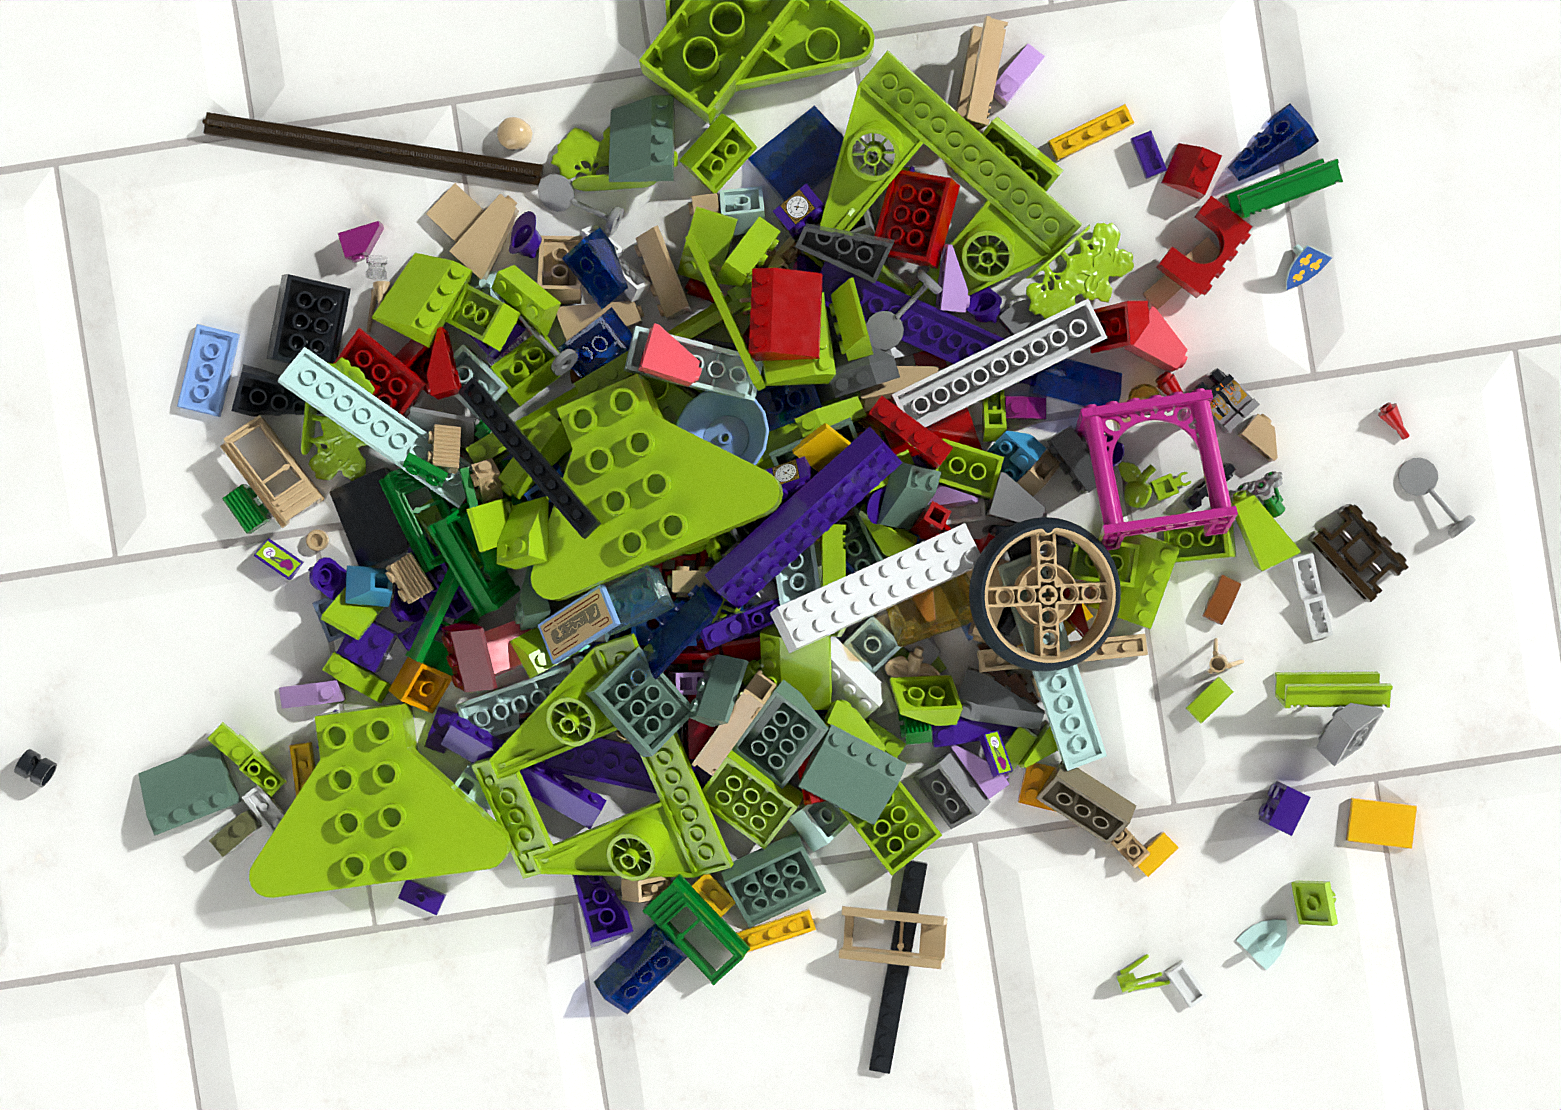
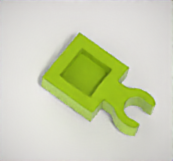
M1181 472L1174 479L1172 474L1169 473L1150 481L1157 500L1161 501L1178 494V486L1191 484V481L1186 483L1181 481V477L1188 473Z

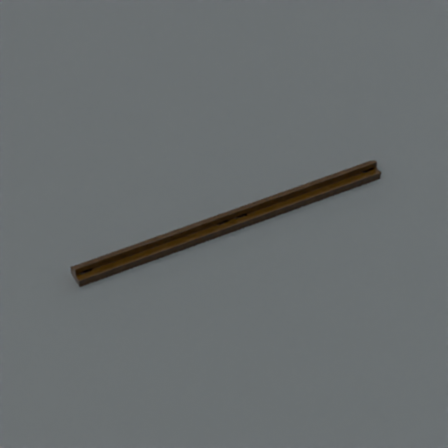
M206 112V118L202 122L204 124L203 133L210 136L536 187L539 186L542 180L544 168L542 164Z

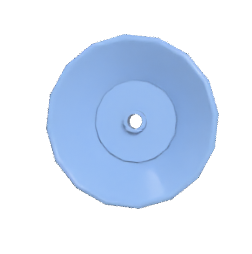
M704 391L686 405L676 423V426L754 465H757L766 450L769 427L766 413L756 398L755 401ZM729 436L728 440L723 442L724 437Z

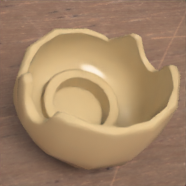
M509 117L499 124L497 137L501 145L507 149H525L531 142L532 130L530 125L524 120L517 117Z

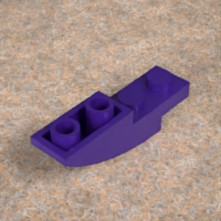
M779 597L735 612L700 628L699 632L706 650L773 624L774 621L770 613L780 606Z

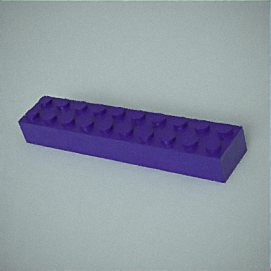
M871 427L867 428L705 574L706 578L717 593L740 609L903 462Z

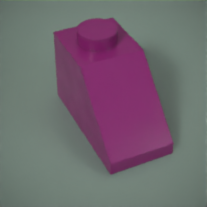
M376 221L338 233L345 258L349 261L352 260V262L365 260V256L371 254L384 230L383 224L380 221Z
M1031 396L1005 397L1006 420H1046V398Z

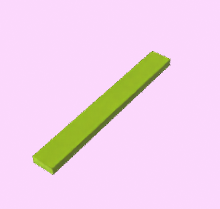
M690 234L685 239L752 383L760 391L766 385L752 356L749 354L745 340L699 242L694 235Z

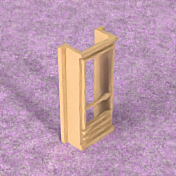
M991 16L984 18L983 27L975 25L971 27L956 111L978 131L989 125L990 119H987L990 115L988 110L991 109L989 104L993 100L1006 32L1004 28L1008 26V22L993 19Z
M260 415L223 439L224 444L220 446L281 528L287 526L291 518L313 503L319 504L325 500L269 424ZM258 427L287 463L263 481L234 444ZM290 467L300 481L274 497L265 483L281 472L287 471Z
M758 670L735 702L729 722L718 726L693 761V766L698 765L713 776L762 709L777 685L762 675L761 670Z
M842 906V915H845L844 943L843 947L839 949V958L942 969V964L945 962L948 920L945 916ZM854 916L900 921L899 944L897 945L899 951L853 946ZM904 922L921 923L919 953L902 951L904 948Z

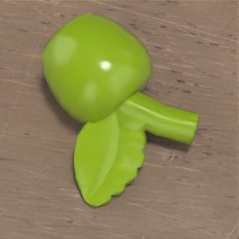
M1123 461L1119 463L1118 467L1122 478L1128 482L1124 489L1125 503L1133 508H1143L1152 495V487L1146 481L1156 469L1150 464L1141 473L1137 465Z

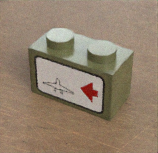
M247 810L231 821L211 838L209 842L224 857L240 846L260 829L262 825Z

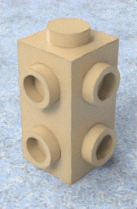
M490 458L472 464L473 474L470 476L475 487L477 502L480 501L481 505L503 499L502 484L498 478L500 472L493 459Z
M677 566L676 570H672L671 575L667 576V588H671V593H676V597H689V593H698L699 598H711V594L716 593V590L705 576L711 570V567H698V571H689L687 566Z

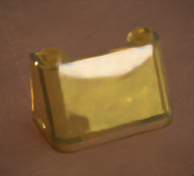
M967 573L886 609L894 639L899 647L963 627L973 621L969 602L970 579Z

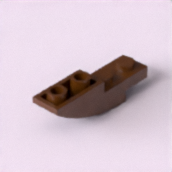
M980 642L976 645L979 650L991 649L986 642ZM1009 670L986 672L995 677L994 680L1002 686L1007 685L1010 687L1011 692L1017 696L1025 697L1036 705L1039 703L1034 692L1029 693L1025 685L1028 683L1021 673L1017 675L1013 671L1007 675L1006 672Z

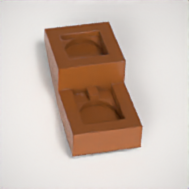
M1221 575L1202 616L1222 625L1235 601L1241 583Z

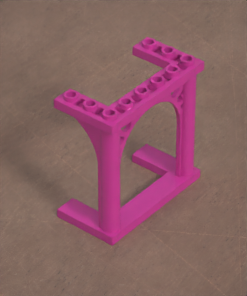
M1200 388L1193 390L1191 393L1174 392L1170 396L1164 397L1153 395L1143 400L1132 398L1123 403L1111 401L1102 406L1090 404L1080 410L1075 432L1080 438L1085 437L1089 447L1103 520V527L1098 540L1107 550L1119 549L1124 537L1201 525H1205V536L1228 532L1238 512L1236 506H1231L1210 406L1213 399L1212 390ZM1180 410H1182L1180 414L1181 421H1179L1177 418V414ZM1170 411H1174L1172 416H1166L1164 414V412L1169 413ZM1127 417H1130V422H1123V420L1121 419H1127ZM1153 420L1165 421L1183 429L1193 439L1198 448L1211 510L1124 522L1112 462L1113 450L1120 436L1127 429L1138 423ZM1106 421H1116L1120 425V430H1110L1106 426ZM1193 421H1196V423L1193 424L1196 429L1189 428V425ZM1104 433L1108 436H1112L1113 440L1107 442V436H1104Z

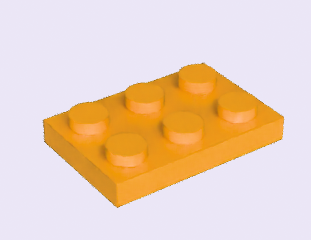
M1037 762L1027 767L1018 803L1055 811L1036 799L1056 767Z

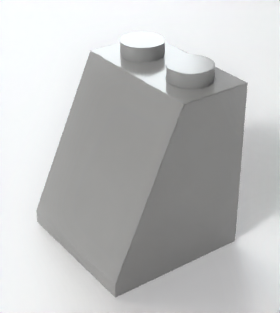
M1000 472L993 498L989 499L986 515L1015 524L1032 518L1047 517V513L1044 512L1045 507L1006 473Z

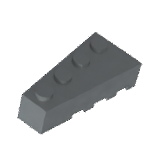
M806 223L795 247L875 283L893 246L894 240Z

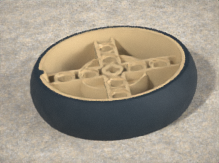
M1040 517L1016 523L1000 532L988 543L977 559L972 572L969 602L972 618L979 634L997 655L1007 662L1027 670L1055 671L1082 662L1102 646L1117 620L1121 602V588L1115 563L1108 550L1098 538L1073 522L1052 517ZM1056 535L1070 539L1088 554L1096 567L1099 576L1098 582L1075 583L1071 574L1064 567L1057 564ZM1031 536V565L1019 574L1014 585L989 586L992 572L1001 556L1012 545ZM1042 545H1046L1047 547V553L1045 556H1042L1040 554V548ZM1043 567L1048 569V575L1045 578H1042L1040 573ZM1087 587H1090L1091 595L1090 597L1086 598L1084 596V590ZM1065 588L1070 590V596L1067 599L1063 597ZM1022 590H1026L1028 594L1025 601L1020 599ZM1001 591L1006 593V599L1003 602H1000L998 599V594ZM1049 592V596L1042 597V593ZM1100 603L1094 623L1085 636L1070 648L1060 652L1059 624L1072 614L1076 604ZM1015 607L1020 616L1033 625L1034 654L1018 649L1001 635L993 622L989 608ZM1048 611L1050 615L1049 620L1044 622L1042 614ZM1049 633L1050 641L1044 644L1043 636Z

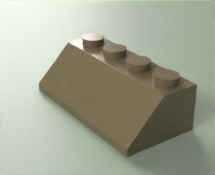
M1062 761L1053 770L1036 799L1108 845L1130 824L1137 806L1079 768L1066 771Z

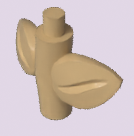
M916 646L914 652H910L907 659L903 656H897L885 665V670L890 677L941 676L933 666L922 663L924 649L920 646Z

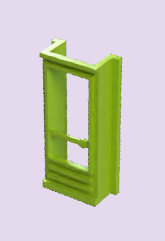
M833 524L828 531L824 532L817 539L820 542L822 587L846 577V549H843L845 547V542L843 541L845 540L846 525ZM846 628L831 634V637H841Z
M1378 671L1275 672V697L1285 708H1291V705L1297 707V705L1304 707V705L1308 707H1345L1350 703L1372 707H1383L1385 705L1387 708H1390L1393 686L1390 683H1380V673Z

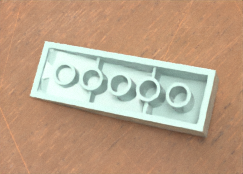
M635 326L624 371L681 385L638 371L650 329ZM671 335L700 361L698 367L702 368L699 380L690 385V388L755 401L757 388L753 385L738 351ZM754 361L761 375L762 361Z
M572 663L456 704L460 717L468 719L477 727L487 730L493 736L518 729L520 727L519 713H533L576 665ZM563 702L562 707L568 709L565 702Z

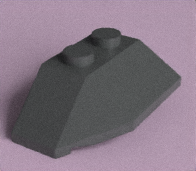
M872 346L873 355L848 361L846 353L842 354L841 351L833 353L836 375L829 384H812L818 404L900 378L894 356Z

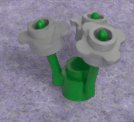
M1268 472L1261 480L1256 481L1255 484H1250V482L1242 483L1236 490V492L1248 490L1255 497L1264 500L1262 505L1273 518L1282 515L1285 511V507L1282 504L1284 499L1278 490V487L1283 484L1282 472Z

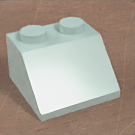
M762 186L720 190L721 214L738 219L734 236L746 234L759 216L765 220Z
M874 615L859 624L843 641V645L873 674L903 646Z
M828 801L810 805L803 804L789 818V821L813 852L831 842L850 823L840 809Z

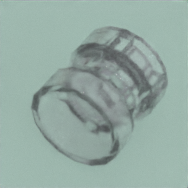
M367 255L366 263L368 264V269L366 270V278L387 279L385 266L388 264V257Z

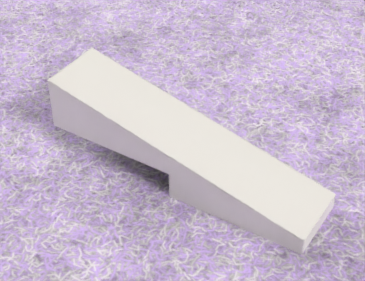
M596 224L581 229L580 235L630 301L633 302L646 297L651 283L622 258L625 250Z
M1306 549L1288 560L1311 640H1317L1333 635L1325 595L1321 591L1314 555L1310 550Z

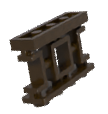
M1346 504L1342 510L1337 512L1344 521L1335 530L1329 533L1325 527H1321L1308 540L1365 602H1372L1378 597L1377 594L1383 591L1376 582L1390 570L1394 576H1399L1409 566L1405 563L1407 561L1406 558L1391 548L1392 543L1385 536L1381 537L1377 533L1378 528L1370 520L1366 521L1362 516V510L1357 505ZM1354 520L1362 530L1351 536L1345 528ZM1339 535L1345 544L1336 552L1327 541H1332ZM1359 539L1373 552L1360 565L1347 552ZM1384 552L1392 562H1387L1380 568L1374 560ZM1368 567L1374 575L1365 583L1356 572L1361 573Z

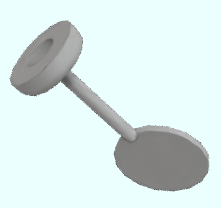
M547 175L539 183V198L548 209L559 212L568 209L573 204L607 220L604 227L606 234L612 236L617 230L624 213L623 208L616 206L607 215L575 200L572 184L562 175Z
M922 269L917 273L918 279L923 283L922 287L896 314L881 311L872 315L867 321L866 327L872 346L881 350H888L898 345L904 331L903 324L899 318L927 288L934 294H939L943 290Z
M521 316L518 318L517 321L526 331L534 335L555 356L551 368L557 376L566 373L573 367L578 358V354L574 350L566 349L559 353L539 332L532 329Z
M1412 458L1402 465L1398 474L1401 487L1407 493L1415 496L1430 493L1455 522V525L1448 531L1452 539L1476 521L1472 515L1459 520L1433 490L1438 481V471L1433 463L1424 458Z

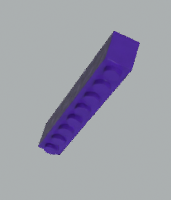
M457 716L442 740L441 745L474 763L492 757L506 741L498 739L487 730L477 727L468 719ZM538 762L519 770L532 797L588 829H591L607 801L599 794L584 788L580 783L565 777L561 772L549 768L543 762Z

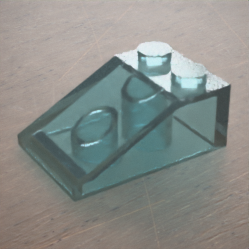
M646 565L606 588L621 623L608 633L609 635H614L654 619L675 607L659 568Z

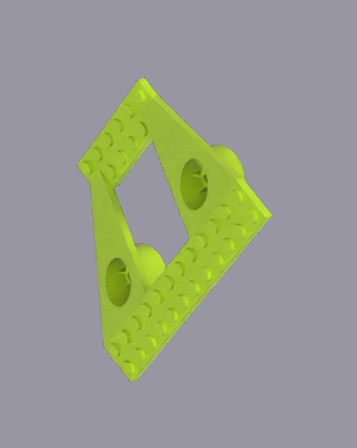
M887 50L859 83L820 226L850 231L924 143L987 199L950 243V245H953L968 289V296L1046 260L1059 250L1081 227L1082 223L890 51ZM871 133L872 141L869 143L861 138L863 135ZM875 134H881L886 138L882 142L876 141ZM857 140L865 147L864 151L855 150ZM889 140L894 149L886 150L883 144ZM895 153V159L892 163H889L884 158L885 154ZM858 155H864L865 162L863 164L857 158ZM881 161L887 167L877 169V164ZM868 164L874 166V169H870L865 165ZM986 235V242L982 244L976 239ZM989 235L996 236L999 240L996 243L989 241ZM1003 241L1008 250H999L998 245ZM971 242L979 247L978 251L969 252L968 247ZM803 251L804 254L822 268L825 260ZM1009 254L1004 262L998 259L999 255ZM970 256H979V261L975 264ZM940 262L938 269L929 268L926 272L937 284ZM995 262L999 265V266H996V267L991 268V266H992ZM885 264L876 280L909 296H913L923 285L919 280L912 289ZM927 288L918 300L935 307L937 294H934Z
M634 633L607 641L606 643L597 644L492 757L476 761L471 765L496 821L509 833L511 839L510 852L523 879L540 874L621 876L631 881L643 880L647 877H677L679 874L685 878H695L729 869L734 865L677 731L653 756H641L660 801L555 844H552L519 771L618 730L585 693L604 674L639 646ZM563 702H565L568 709L562 707ZM622 838H625L628 844L622 842Z

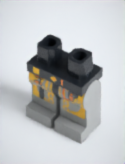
M1216 368L1208 375V378L1214 383L1210 389L1204 382H1201L1193 390L1200 388L1212 390L1213 399L1210 406L1213 420L1224 433H1230L1244 420L1243 418H1246L1260 404L1254 398L1252 399L1230 374L1225 375L1224 372Z

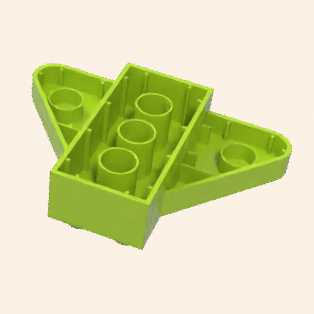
M665 0L667 24L639 59L642 73L667 93L673 95L676 100L711 125L737 91L863 65L870 59L873 53L875 36L872 28L866 21L838 0Z
M635 374L557 408L573 449L563 479L601 524L584 539L554 505L548 521V561L533 566L531 573L532 587L541 597L560 601L623 575H634L713 542L712 538L771 514L782 502V485L775 476L762 468L664 420L649 382L639 374Z
M401 702L327 712L315 716L320 761L252 864L249 871V881L257 894L263 897L276 898L487 870L497 867L508 856L511 850V839L503 826L418 752L412 705Z

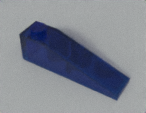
M1291 103L1274 114L1268 120L1269 125L1265 130L1255 135L1254 138L1256 140L1252 145L1244 148L1229 165L1228 169L1238 181L1297 157L1319 142L1309 123Z

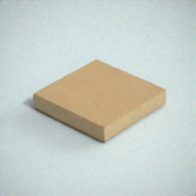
M454 183L426 215L457 243L482 215L484 210Z

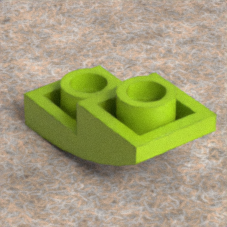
M1218 676L1186 709L1201 724L1234 691Z
M1017 727L1004 745L1013 770L1038 737L1023 727Z

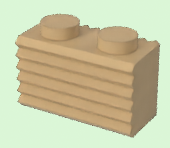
M434 425L433 430L428 432V444L432 445L431 451L427 453V462L449 474L457 473L460 462L461 427Z
M412 552L386 567L388 579L391 583L397 585L400 589L398 590L400 598L404 602L407 601L408 604L434 590V587Z

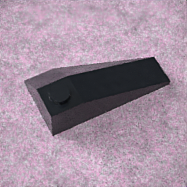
M243 364L231 411L252 417L259 415L281 416V414L304 415L306 401L278 383L280 375Z

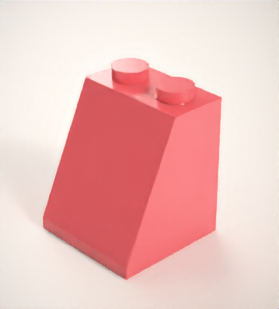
M1151 306L1149 308L1150 323L1136 343L1126 346L1124 349L1171 373L1184 366L1188 358L1185 356L1187 348L1159 311Z
M654 323L650 328L638 371L689 387L699 380L702 368L698 367L700 361L659 324Z
M512 621L484 632L495 677L522 666L510 641L531 629L521 631L519 624Z

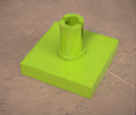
M1296 880L1291 882L1299 924L1335 926L1338 924L1334 904L1336 898H1333L1336 895L1331 889L1330 881Z

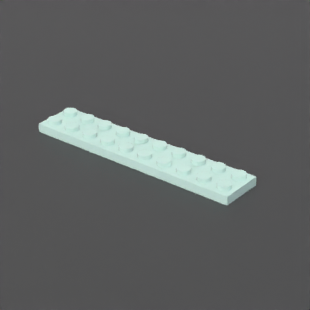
M304 347L279 377L278 383L404 471H406V468L403 467V463L409 452L427 461V453L431 451L432 445L428 444V433ZM460 456L459 469L469 467V471H471L472 464ZM459 469L456 474L448 473L442 487L438 485L433 486L426 482L425 478L410 474L457 508L466 499L462 480L459 476Z
M1031 554L997 566L1004 586L1014 585L1019 574L1031 565ZM1043 567L1040 573L1042 578H1045L1047 573L1045 567ZM1022 590L1020 599L1025 601L1028 594L1026 590ZM1049 592L1042 593V597L1049 596ZM1011 607L1025 651L1034 654V627L1020 616L1015 607ZM1045 611L1042 614V620L1044 622L1048 621L1050 615L1048 611ZM1063 622L1059 624L1060 652L1071 647ZM1049 633L1043 636V642L1047 644L1050 641ZM1077 664L1055 671L1032 670L1066 771L1106 757L1107 754Z

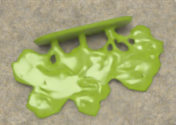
M577 127L573 128L567 134V137L557 145L558 153L552 156L551 164L557 166L560 175L566 179L575 177L579 172L587 175L578 177L572 182L573 188L580 191L645 188L657 182H609V174L596 175V171L599 168L609 166L610 127L603 132L604 139L601 141H596L588 131ZM674 151V167H677L678 154ZM587 161L591 166V171H589V168L584 169L581 162ZM598 163V167L595 169L594 164ZM575 165H578L580 170H576Z
M1097 223L1094 226L1093 237L1090 240H1084L1081 236L1090 229V224L1087 225L1026 276V279H1030L1040 271L1045 273L1042 283L1035 282L1026 287V295L1031 301L1029 311L1033 312L1034 315L1041 314L1044 319H1047L1076 305L1075 296L1078 294H1082L1085 300H1095L1098 298L1102 302L1109 303L1112 294V287L1108 281L1109 276L1123 277L1134 268V263L1132 262L1133 254L1124 249L1117 248L1121 233L1113 223L1108 225ZM1077 240L1080 244V254L1068 256L1065 250ZM1091 244L1094 249L1091 250L1087 245ZM1061 255L1067 262L1066 269L1061 273L1052 272L1049 264ZM1055 275L1060 276V279L1056 280ZM1049 277H1052L1054 281L1053 290L1048 288V282L1051 281ZM1043 285L1045 286V291L1041 290Z
M343 357L334 364L328 363L373 394L375 388L369 380L365 379L364 373L360 368L352 367L350 362ZM305 402L301 452L303 455H307L313 443L318 448L317 454L309 460L308 464L311 470L315 472L316 479L330 481L339 470L350 481L365 475L366 459L358 448L367 444L326 415H317V409ZM316 421H320L323 435L314 438ZM321 444L327 445V448L323 449Z

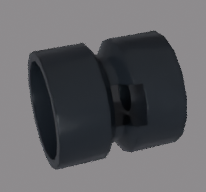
M28 749L18 760L14 773L25 779L30 777V782L39 787H44L54 775L57 763L48 758L41 759V754Z

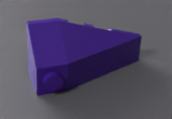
M960 716L957 725L935 726L931 724L932 744L934 747L980 741L979 736L998 730L1001 737L1010 736L1017 727L972 721Z
M572 875L591 948L612 942L633 932L628 910L621 903L604 876Z

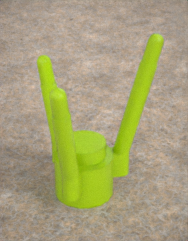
M1148 954L1139 958L1127 968L1120 970L1121 975L1116 976L1123 993L1168 985L1170 981L1138 985V983L1160 977L1162 973L1158 972L1137 979L1134 973L1129 974L1131 970L1149 958Z

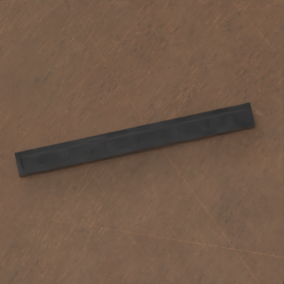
M472 377L458 393L578 534L586 539L601 522L478 379Z
M911 860L905 865L897 912L919 914L927 862ZM895 921L890 950L899 951L897 945L899 944L900 921ZM904 922V948L902 949L904 952H912L917 923ZM887 964L869 1063L870 1071L890 1074L909 966Z

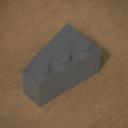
M1072 426L1067 427L1047 441L1049 444L1047 449L1053 457H1058L1061 462L1059 466L1064 474L1067 475L1069 473L1073 479L1071 484L1077 492L1081 491L1082 494L1094 490L1096 483L1090 453Z

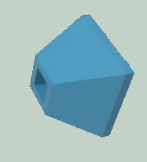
M1006 430L986 452L1004 457L1000 472L1006 473L1017 482L1038 461L1047 448L1031 434Z
M347 565L345 603L389 607L393 583L390 582L386 575L388 571L384 568Z

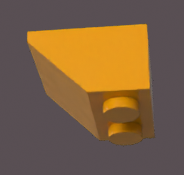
M407 657L388 691L400 701L433 714L452 681V676Z

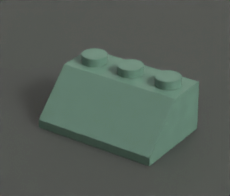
M719 654L707 658L703 665V677L696 686L698 691L696 698L692 700L689 711H691L689 718L710 727L727 724L749 661Z

